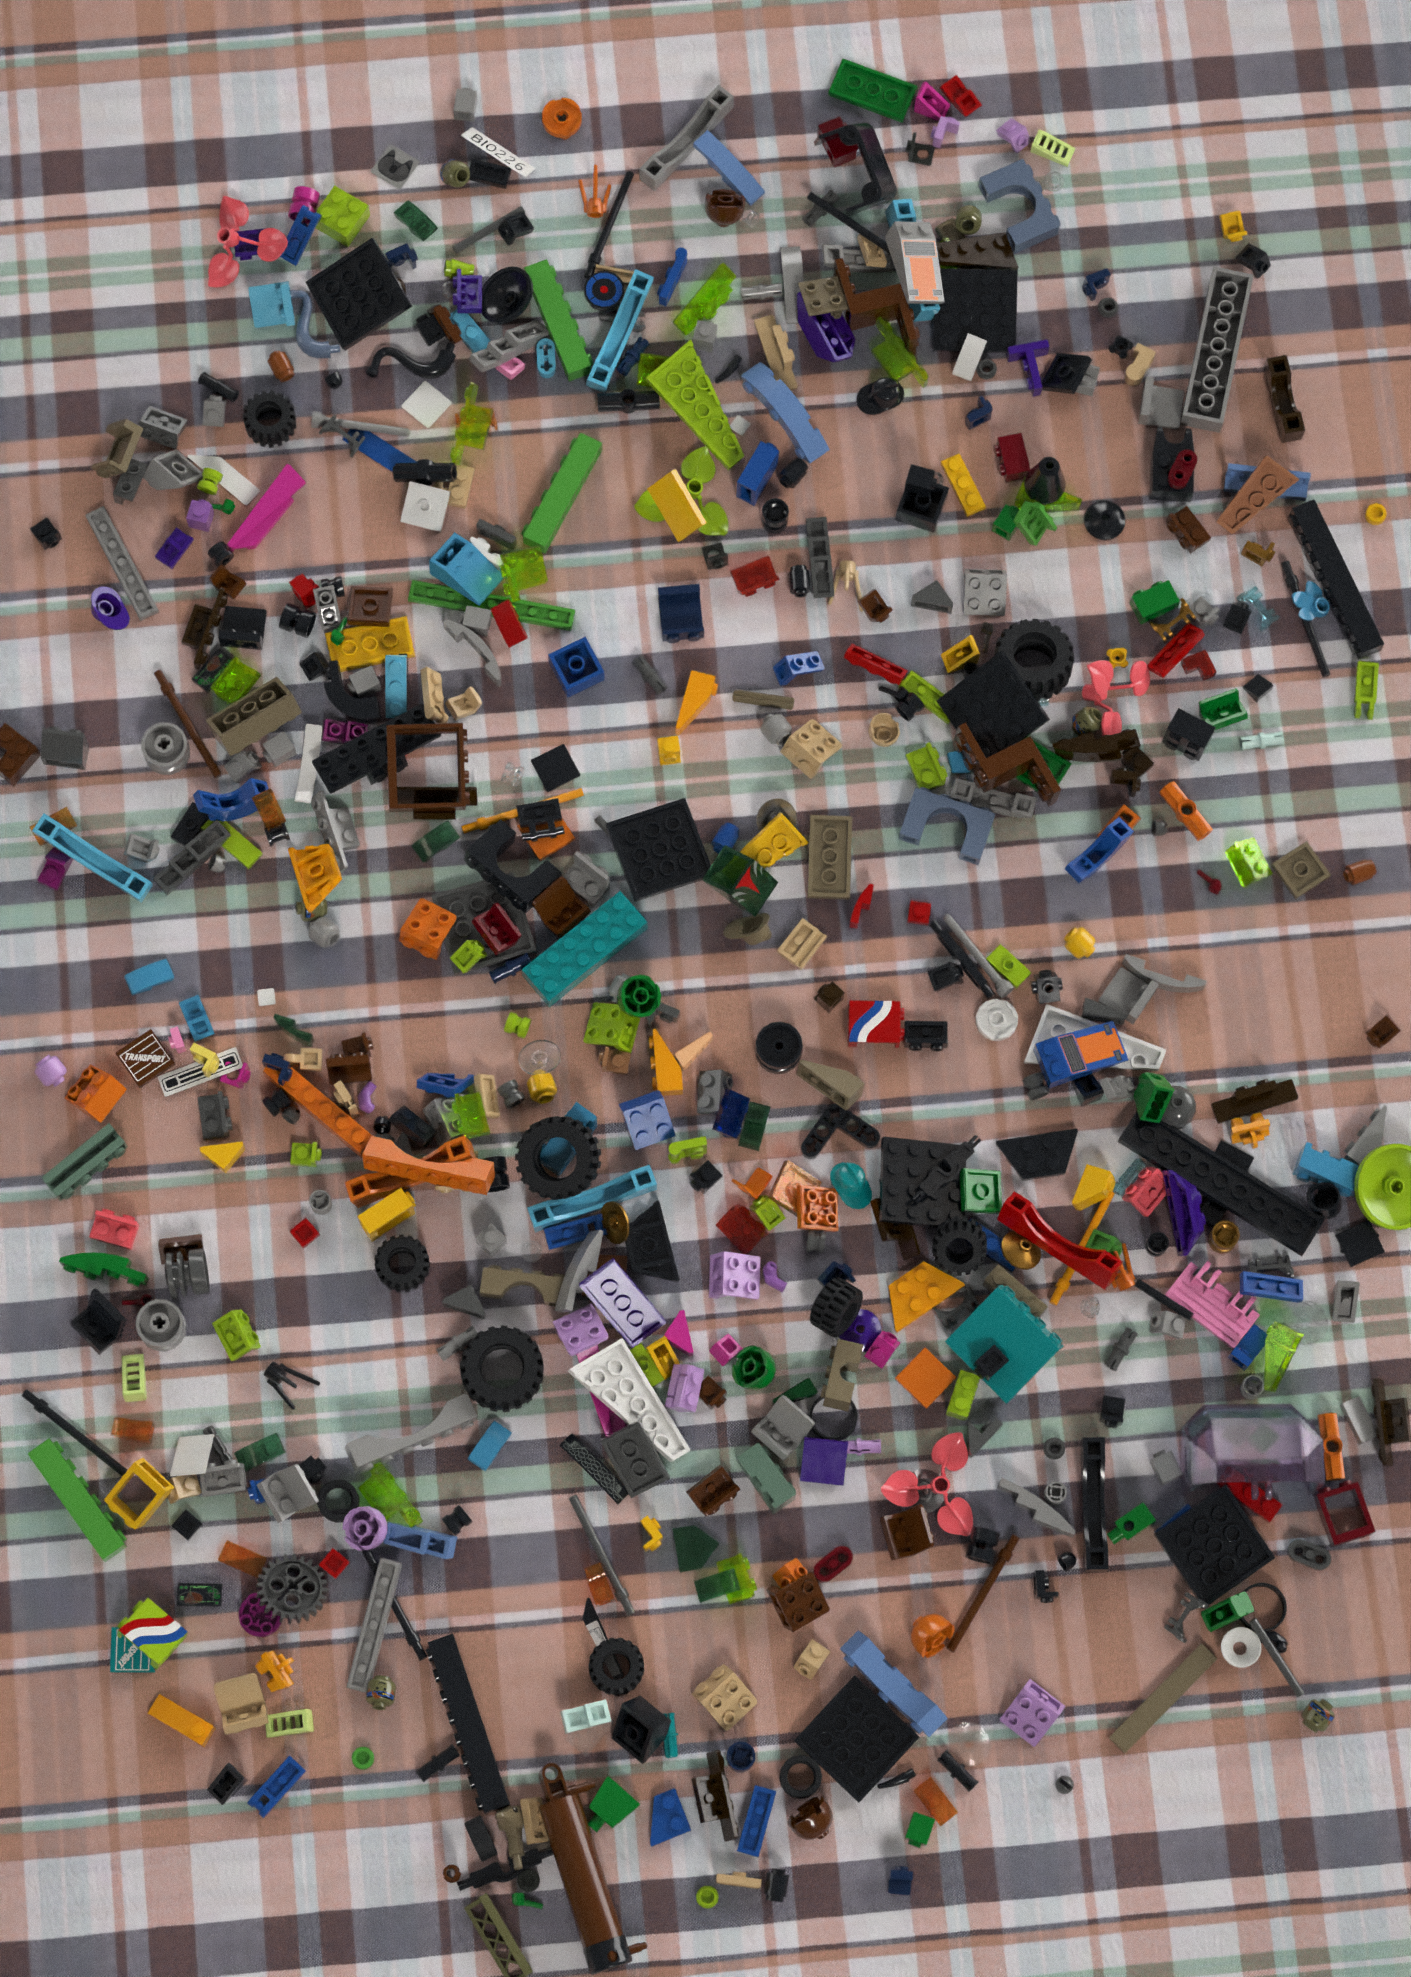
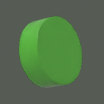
M359 1747L352 1754V1762L360 1770H366L374 1763V1754L367 1747Z

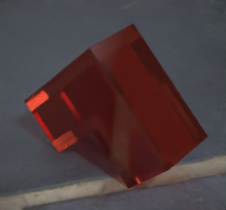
M1206 649L1182 659L1180 663L1186 675L1198 670L1203 681L1214 677L1217 673Z

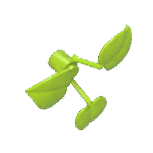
M704 446L694 450L683 460L681 473L684 478L691 479L688 481L686 488L693 500H698L700 512L707 522L698 531L708 536H724L728 533L729 528L728 518L724 509L715 502H708L705 507L702 505V496L700 494L703 490V484L711 481L716 471L708 448ZM646 490L634 505V509L641 517L648 521H664L665 519L652 496Z

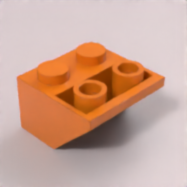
M90 1064L82 1072L75 1085L70 1087L64 1099L90 1118L101 1123L127 1089L112 1075Z

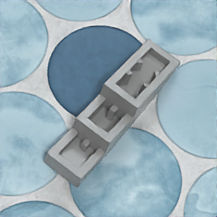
M537 320L505 331L504 337L488 342L486 349L472 353L469 360L481 372H485L530 349L538 341L547 337L549 332Z
M602 1230L589 1232L577 1249L562 1282L555 1311L562 1313L572 1311L575 1294L584 1292L579 1287V1283L587 1278V1274H592L596 1271L603 1236Z
M1001 1478L997 1489L1016 1496L1017 1499L1014 1505L1033 1512L1032 1522L1073 1538L1076 1531L1058 1512L1023 1487Z

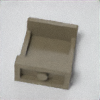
M128 419L108 424L105 432L114 436L115 440L107 460L93 464L91 469L95 470L96 474L103 478L126 473L143 428Z

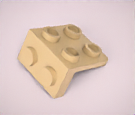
M811 719L789 736L780 752L812 779L816 776L822 764L841 749L842 744L817 721Z
M725 1664L717 1667L712 1672V1675L704 1682H701L692 1693V1696L706 1708L725 1731L731 1729L757 1704V1699Z
M255 1673L214 1684L213 1688L222 1714L225 1735L239 1733L242 1730L261 1727L269 1723L267 1706Z

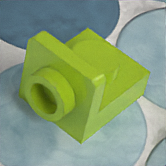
M473 939L467 940L450 959L464 974L488 954L484 951L485 947L483 944Z
M292 1142L290 1164L294 1166L317 1167V1161H321L322 1148H319L318 1143Z
M767 1195L759 1196L749 1207L768 1231L786 1219L773 1198Z

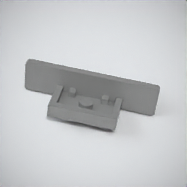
M319 791L312 797V809L315 811L318 827L324 838V844H329L333 848L340 873H343L348 868L343 850L357 849L360 843L348 807L329 809L324 791Z

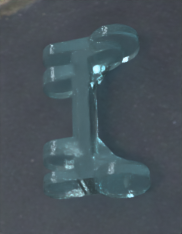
M1255 586L1249 591L1241 593L1236 599L1237 601L1251 602L1262 615V624L1259 629L1264 631L1280 617L1276 615L1272 618L1271 615L1276 611L1273 608L1268 611L1259 601L1263 594L1261 592L1256 595L1254 594L1258 590Z

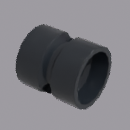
M777 498L765 502L762 508L761 522L767 532L777 534L785 530L789 516L788 505L783 500Z
M287 603L280 618L279 628L288 632L295 630L297 635L308 638L315 624L316 613L307 609L301 611L299 606Z
M494 1156L484 1158L483 1160L494 1162L495 1178L488 1193L509 1189V1176L505 1174V1171H507L506 1157Z
M973 1526L970 1535L972 1544L968 1545L965 1557L976 1562L993 1564L996 1553L993 1547L998 1545L1000 1533L987 1528ZM979 1545L986 1546L985 1550L979 1548Z

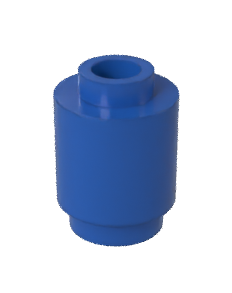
M726 822L720 827L711 842L713 850L720 855L729 854L739 838L740 830L735 825Z

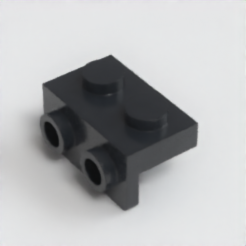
M904 1022V1048H909L911 1051H920L922 1048H931V1051H943V1048H947L948 1022Z
M405 1105L393 1113L388 1120L420 1147L429 1146L437 1133L434 1128Z

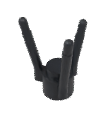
M273 1361L266 1368L264 1376L268 1378L267 1383L294 1410L295 1406L276 1382L280 1384L284 1381L293 1388H297V1385L286 1377L287 1373L317 1386L320 1385V1382L292 1370L282 1363L278 1365Z

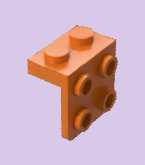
M421 898L400 929L399 941L405 947L413 948L423 956L437 960L441 953V945L456 922L457 916Z

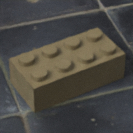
M275 677L206 719V722L215 739L231 757L234 754L240 753L250 744L258 742L268 733L276 731L286 722L295 719L302 712L293 694L278 677Z

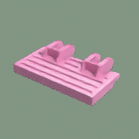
M1207 1261L1197 1275L1193 1276L1198 1267L1190 1262L1165 1296L1194 1313L1192 1319L1231 1349H1234L1260 1316L1254 1310L1248 1316H1245V1313L1257 1298L1254 1296L1250 1297L1242 1310L1239 1309L1235 1304L1243 1297L1240 1291L1228 1303L1227 1301L1232 1296V1293L1225 1287L1217 1283L1213 1290L1210 1289L1222 1273L1221 1270H1216L1212 1278L1206 1283L1200 1278L1210 1268L1211 1263Z

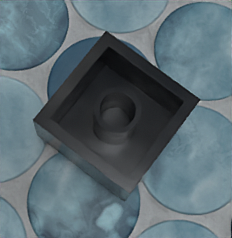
M936 483L935 490H930L928 497L904 490L896 511L895 520L934 533L948 497L949 487Z
M1178 708L1165 732L1162 742L1165 743L1167 748L1184 753L1183 755L1186 758L1199 761L1211 741L1216 727Z

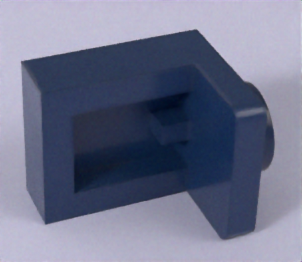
M271 1053V1055L265 1054L262 1060L264 1067L281 1072L278 1083L284 1086L285 1081L289 1082L293 1070L290 1069V1062L283 1060L284 1057L275 1053Z
M833 1261L817 1278L823 1288L836 1277L845 1281L847 1279L852 1283L856 1281L851 1274L853 1270L847 1264L843 1263L841 1265L836 1261Z
M895 1866V1870L891 1869L889 1871V1894L910 1895L913 1871H908L909 1867Z

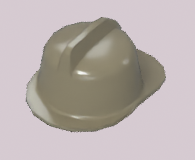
M761 913L734 920L725 927L723 935L728 939L742 938L749 945H756L772 937L768 925L770 916L767 913Z

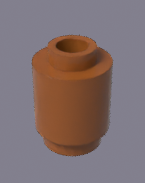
M277 350L269 355L270 358L267 362L276 379L283 383L295 376L294 368L285 352Z
M1363 859L1346 865L1343 876L1347 883L1350 882L1351 885H1356L1372 879L1377 871L1371 859Z

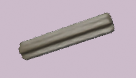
M737 689L733 692L732 699L734 702L792 710L794 707L793 697Z

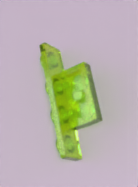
M720 263L673 320V324L684 335L690 334L698 320L713 319L718 313L716 310L720 305H724L729 300V294L733 291L729 285L736 278V275L725 263Z
M880 316L877 318L876 327L886 340L874 347L871 353L891 379L899 382L912 373L920 385L925 388L928 383L927 372L923 367L920 368L917 365L915 356L911 352H907L902 339L894 335L890 323L887 320L884 321Z
M470 382V386H467L465 390V407H462L460 411L461 423L455 432V439L457 440L455 447H452L450 459L456 465L461 463L464 446L479 450L485 449L494 411L474 405L479 386L473 382Z
M381 1461L373 1464L374 1468L369 1470L372 1476L358 1487L370 1506L378 1509L385 1516L386 1521H389L399 1512L409 1527L413 1528L420 1525L423 1520L420 1517L419 1511L412 1506L407 1499L406 1493L399 1488L394 1476L386 1470Z

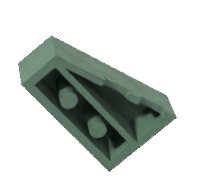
M757 1443L736 1457V1461L772 1514H775L795 1500L796 1490L783 1477L784 1473L779 1465L772 1462L770 1459L771 1454L766 1446L761 1447Z

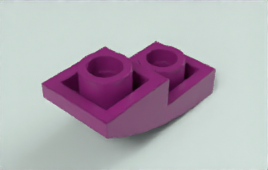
M325 719L323 721L321 741L345 744L366 733L368 725L353 721L345 723Z

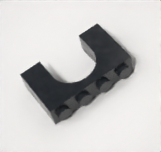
M499 820L466 849L464 860L468 867L475 869L481 875L484 881L490 882L500 895L506 896L516 909H520L526 914L533 907L532 902L536 897L561 877L562 872L546 860L527 876L513 877L504 873L498 867L496 859L514 844L516 832L504 821Z

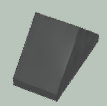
M936 580L912 595L911 606L951 614L953 602Z
M472 1285L443 1298L442 1304L444 1307L485 1319V1311Z

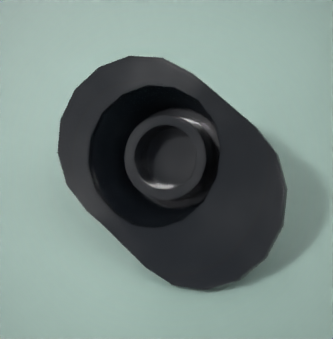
M888 377L880 378L860 389L856 398L857 406L865 414H880L900 405L904 399V390L896 380Z

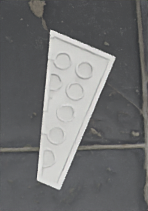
M1046 1004L1024 1064H1039L1033 1051L1036 1043L1099 1024ZM1118 1031L1129 1060L1109 1068L1159 1071L1166 1049Z
M623 1338L568 1370L574 1378L626 1424L630 1425L640 1420L654 1448L669 1462L690 1451L689 1446Z

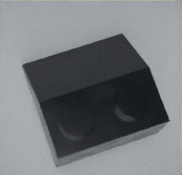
M640 1695L622 1703L611 1738L643 1764L665 1740L671 1720Z

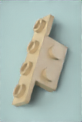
M773 315L755 319L754 324L769 368L774 373L775 380L781 379L791 391L797 389L798 385L792 371V361H795L793 350L788 349L787 343L789 340L786 331H782L780 324H776Z

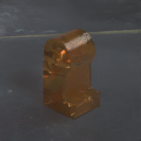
M114 1417L111 1436L151 1444L155 1424L151 1421Z
M598 1562L584 1567L583 1569L595 1606L599 1607L615 1601L601 1563Z

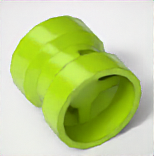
M204 468L202 480L198 482L197 488L204 493L216 495L218 491L217 485L221 482L223 474L211 468Z
M510 1012L504 1032L509 1034L515 1033L518 1037L524 1039L529 1030L531 1019L527 1017L521 1018L516 1013Z

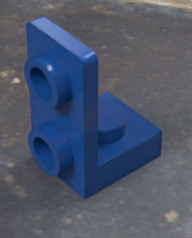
M817 651L787 655L772 667L780 686L787 685L797 675L821 672L825 669Z
M1253 1325L1227 1358L1245 1371L1271 1337L1257 1325Z

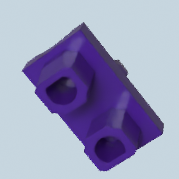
M176 527L154 557L167 567L173 569L194 539Z

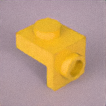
M1240 210L1219 215L1224 239H1230V242L1243 240L1242 236L1248 235L1247 231L1244 230Z
M647 1515L640 1520V1524L652 1540L646 1543L643 1549L645 1552L649 1549L653 1552L662 1545L660 1541L663 1540V1536L659 1532L661 1526L654 1517L650 1519Z

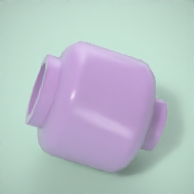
M47 1055L35 1064L37 1067L35 1074L44 1086L53 1084L56 1087L65 1080L63 1076L66 1074L67 1069L57 1056L51 1057Z

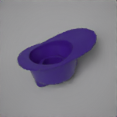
M107 586L96 588L91 595V613L94 618L109 629L122 630L126 628L130 617L118 593Z

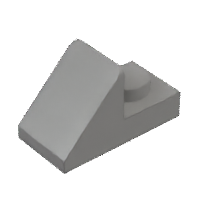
M1341 1280L1336 1282L1333 1288V1321L1355 1322L1359 1282Z

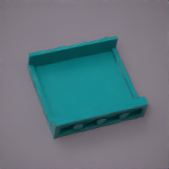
M1000 1285L949 1336L945 1343L973 1371L975 1369L973 1366L975 1361L995 1344L1008 1358L1009 1362L993 1375L989 1381L985 1378L982 1380L1007 1404L1064 1346L1061 1344V1338L1056 1333H1050L1045 1328L1046 1323L1041 1318H1035L1030 1313L1031 1309L1025 1302H1019L1014 1297L1015 1292L1010 1287Z

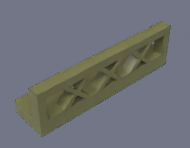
M487 1893L464 1907L504 1977H510L507 1973L509 1963L519 1965L523 1973L518 1977H527L533 1973ZM480 1903L486 1909L484 1920L475 1918L471 1912V1909ZM488 1914L493 1922L487 1921ZM477 1921L483 1922L482 1929ZM486 1923L496 1926L498 1930L496 1940L485 1936ZM500 1935L502 1936L505 1942L499 1941ZM489 1941L495 1942L494 1949ZM498 1943L505 1944L509 1948L508 1959L497 1956L496 1948ZM511 1954L513 1955L516 1961L510 1960ZM501 1961L507 1962L505 1968H504L503 1964L501 1963Z

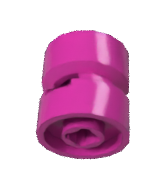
M305 186L295 187L292 196L293 203H291L288 213L289 218L295 221L303 205L307 206L309 211L315 213L316 210L314 208L318 205L319 192ZM307 218L303 220L305 224H309L311 221Z

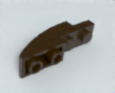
M1126 729L1118 734L1104 735L1099 739H1095L1093 733H1083L1075 738L1061 739L1052 745L1055 753L1063 759L1078 762H1103L1122 758L1121 750L1140 746L1141 744L1136 729Z

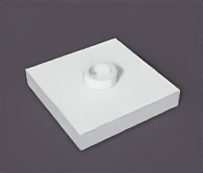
M410 481L400 522L441 532L451 491Z

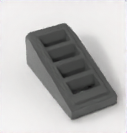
M1085 998L1083 1002L1082 1018L1099 1022L1114 1021V1024L1123 1025L1126 1020L1125 1014L1089 998Z

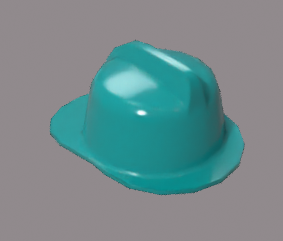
M842 1162L835 1165L831 1170L830 1180L842 1201L850 1208L858 1210L869 1205L872 1199V1190L865 1178L864 1170L855 1163Z

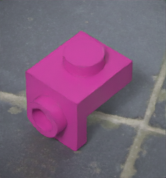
M882 1331L864 1357L882 1369L898 1348L900 1342L897 1341L896 1336L892 1333Z

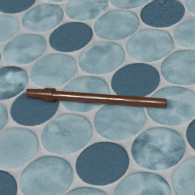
M157 670L154 675L161 685L160 690L164 696L168 697L214 778H219L222 773L175 695L172 683L167 681L162 670Z
M1012 1534L1006 1546L1001 1548L997 1555L999 1557L948 1644L946 1649L955 1652L1005 1563L1009 1562L1012 1558V1551L1020 1539L1018 1536Z

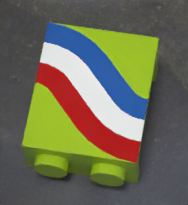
M147 1598L144 1602L140 1600L132 1609L134 1613L129 1619L125 1617L118 1624L117 1636L119 1638L124 1636L151 1659L150 1665L158 1670L184 1641L188 1631L152 1600Z

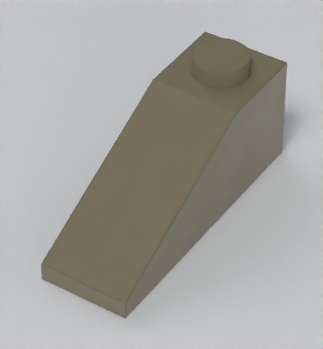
M806 1060L799 1061L796 1075L844 1110H848L862 1096L865 1083L849 1071Z

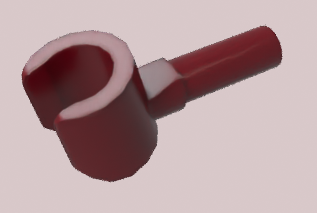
M1199 869L1197 874L1210 884L1208 890L1218 895L1222 888L1220 880L1212 879Z
M144 1294L141 1299L122 1300V1305H140L142 1308L145 1305L143 1300H150L152 1296Z

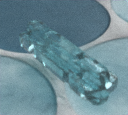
M1136 1158L1131 1167L1129 1166L1119 1178V1182L1115 1183L1113 1192L1120 1196L1125 1191V1187H1128L1136 1178L1138 1172L1144 1168L1145 1163Z

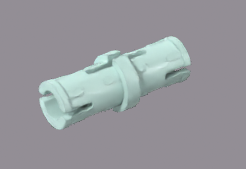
M1282 731L1268 734L1260 732L1258 735L1240 737L1241 750L1259 747L1260 749H1265L1266 746L1283 745L1284 738L1283 736L1281 737L1283 733Z

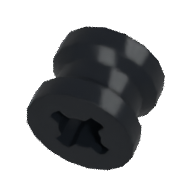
M224 542L215 544L208 551L209 557L214 558L217 567L221 564L227 565L234 557V554L227 550V545Z

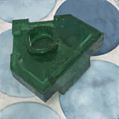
M695 1525L673 1528L679 1572L701 1570L720 1543Z

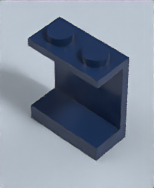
M700 585L658 587L662 641L677 643L688 639V641H698L700 638H704Z

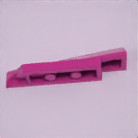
M289 464L285 465L227 543L229 551L234 552V549L242 548L256 549L292 505L294 500L291 497L306 482Z
M598 1344L576 1354L579 1363L599 1352ZM590 1392L605 1436L626 1427V1423Z

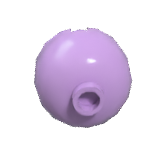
M370 1506L357 1507L350 1510L343 1522V1530H345L347 1536L344 1538L351 1548L358 1551L371 1550L378 1547L386 1538L388 1531L385 1516L378 1509Z

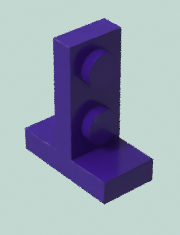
M1048 339L1007 348V361L1021 360L1023 371H1027L1026 385L1027 389L1031 390L1033 397L1041 395L1043 388L1035 357L1048 355Z

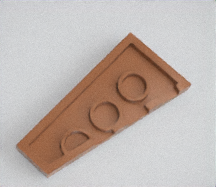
M1265 455L1216 522L1231 534H1234L1300 479L1268 455Z

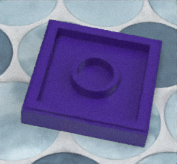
M804 1437L800 1481L844 1486L848 1442Z

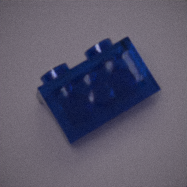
M726 1089L712 1130L723 1134L725 1138L737 1139L742 1130L744 1116L749 1109L750 1098L733 1090Z

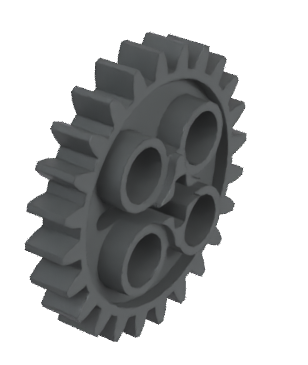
M284 1554L282 1561L275 1557V1564L268 1561L267 1568H262V1575H258L257 1579L259 1583L256 1584V1589L260 1591L257 1592L256 1598H262L259 1605H266L265 1613L273 1612L272 1619L278 1615L280 1616V1623L284 1618H287L288 1624H291L292 1619H295L300 1624L302 1617L309 1621V1614L315 1617L317 1610H322V1603H325L327 1599L324 1595L328 1593V1588H325L328 1581L322 1580L324 1572L318 1573L319 1565L311 1566L312 1559L306 1563L304 1562V1556L297 1560L296 1554H293L292 1559H289ZM295 1572L298 1576L291 1577L288 1573ZM278 1585L281 1587V1590H274L271 1586ZM303 1588H310L313 1592L307 1593ZM293 1601L296 1605L289 1606L286 1602Z

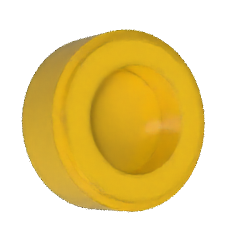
M1378 503L1368 506L1365 512L1367 522L1372 525H1380L1384 522L1387 515L1385 507Z

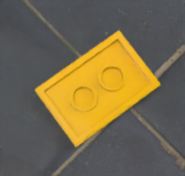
M676 469L670 471L647 488L678 542L684 540L707 523Z

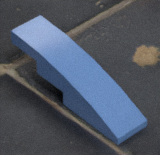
M708 130L693 143V147L722 176V181L739 196L742 194L750 206L765 193L764 189L738 159Z

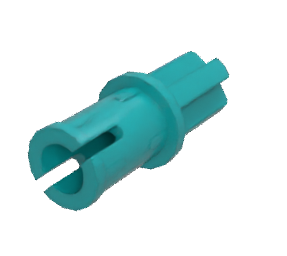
M668 1713L671 1723L667 1736L663 1741L666 1758L678 1756L676 1738L678 1733H676L675 1713Z

